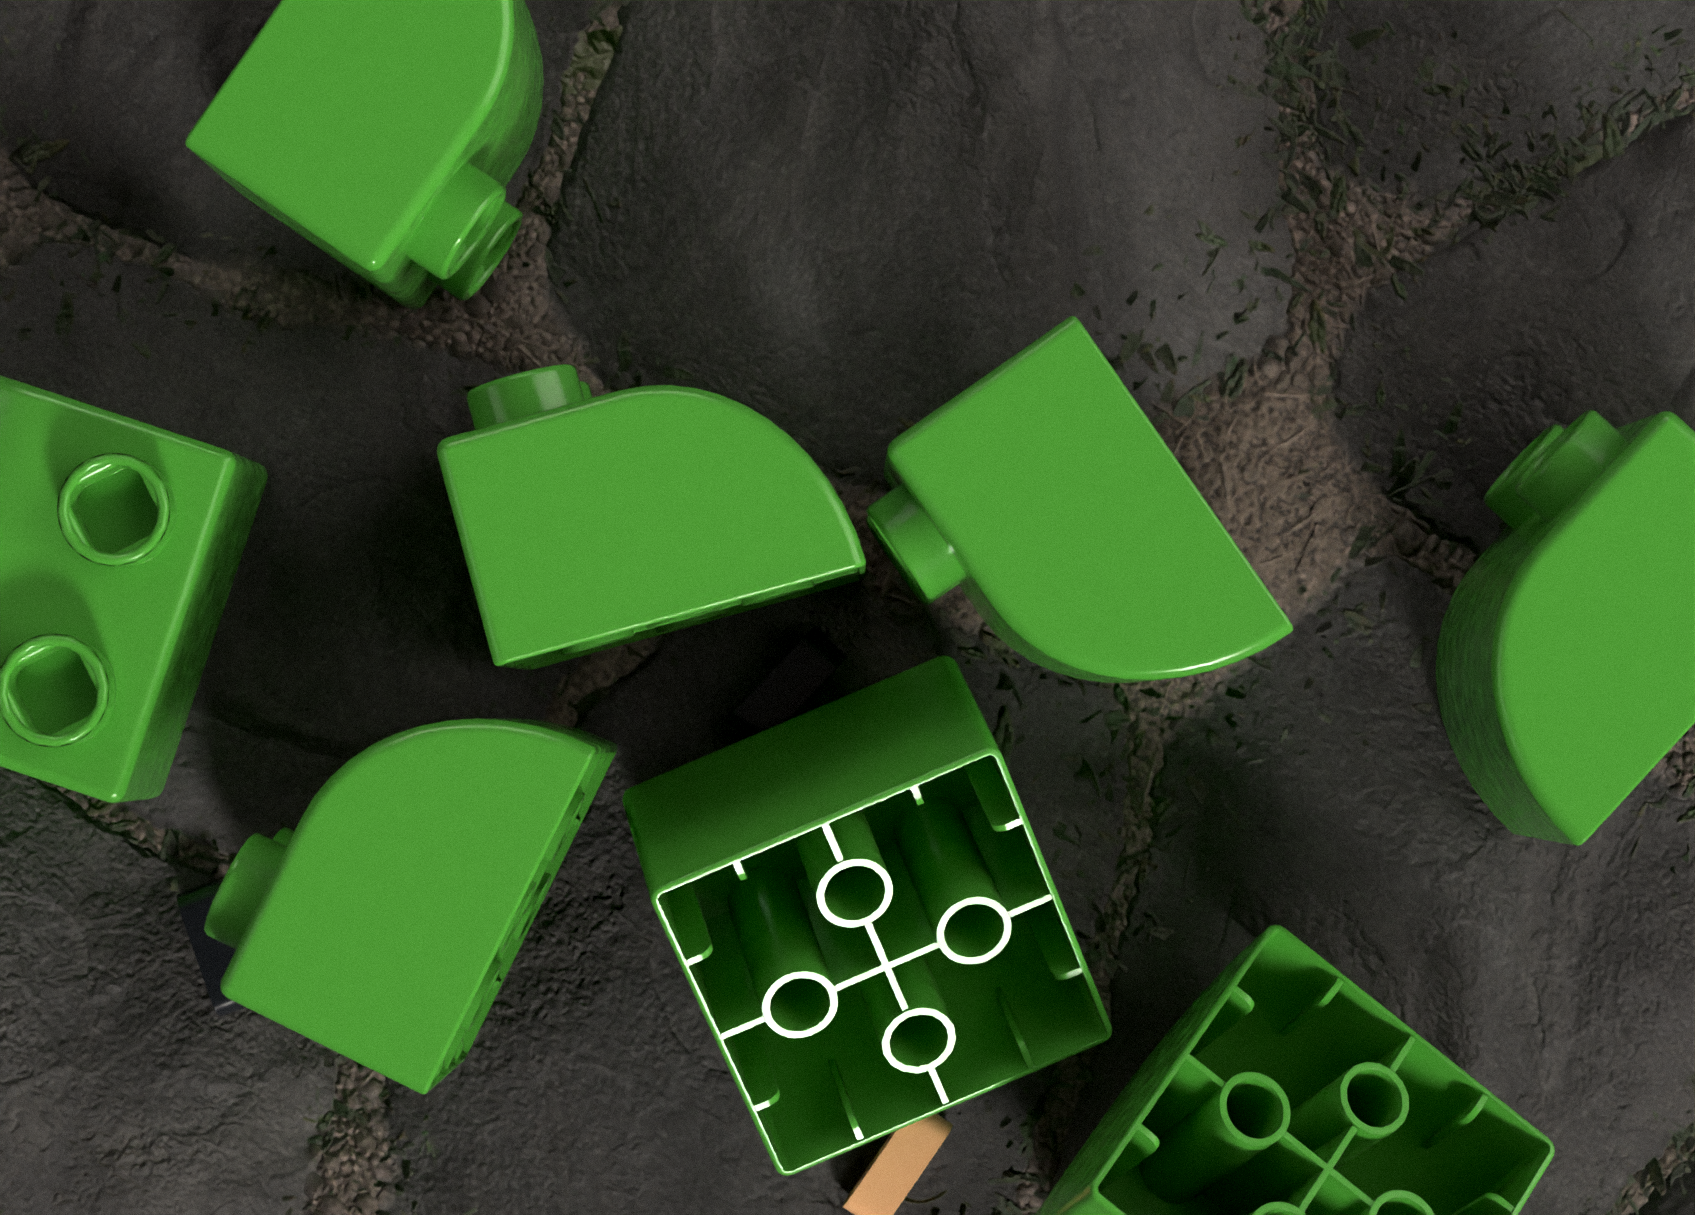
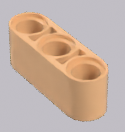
M936 1113L892 1132L858 1180L842 1207L853 1215H894L950 1133L953 1124Z

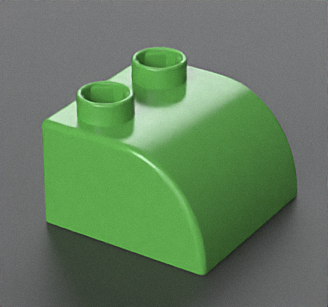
M281 0L189 132L185 141L186 147L245 198L404 307L411 310L421 308L437 285L458 300H468L481 288L498 266L516 237L522 223V212L505 201V187L529 150L537 130L542 108L544 85L542 55L529 9L525 0Z
M1070 316L894 438L888 445L884 478L892 490L867 507L866 512L868 516L865 520L870 531L897 571L924 605H930L959 585L980 617L1003 642L1031 662L1046 669L1076 679L1102 683H1134L1181 678L1209 672L1239 662L1266 649L1293 631V626L1286 614L1082 323L1075 316Z
M574 365L547 366L496 379L470 390L466 399L475 430L444 438L437 447L439 465L492 661L495 666L533 670L852 583L865 577L866 559L857 532L844 504L818 465L790 435L768 418L748 406L721 394L686 386L644 385L592 397L589 384L579 381Z
M0 375V767L108 803L152 799L162 793L267 483L268 473L264 466L229 450Z
M1592 409L1580 415L1566 429L1561 425L1553 424L1517 456L1484 496L1485 505L1504 521L1508 527L1475 561L1460 581L1450 599L1442 621L1437 644V695L1442 720L1451 747L1462 770L1487 807L1513 834L1575 846L1583 844L1695 723V431L1671 411H1662L1616 429L1597 411Z
M946 655L938 656L627 789L623 795V807L653 908L777 1172L782 1175L796 1174L1105 1042L1112 1034V1025L1002 753L958 664L952 657Z
M476 718L447 720L420 725L395 733L370 745L349 759L329 777L311 800L295 831L284 827L276 833L273 839L260 833H254L239 850L218 888L204 925V931L207 936L235 949L220 982L221 992L228 999L420 1094H427L465 1060L617 752V744L590 732L563 724L531 719Z
M1275 924L1269 926L1212 981L1168 1031L1118 1095L1035 1215H1518L1554 1157L1555 1147L1547 1136L1283 926Z

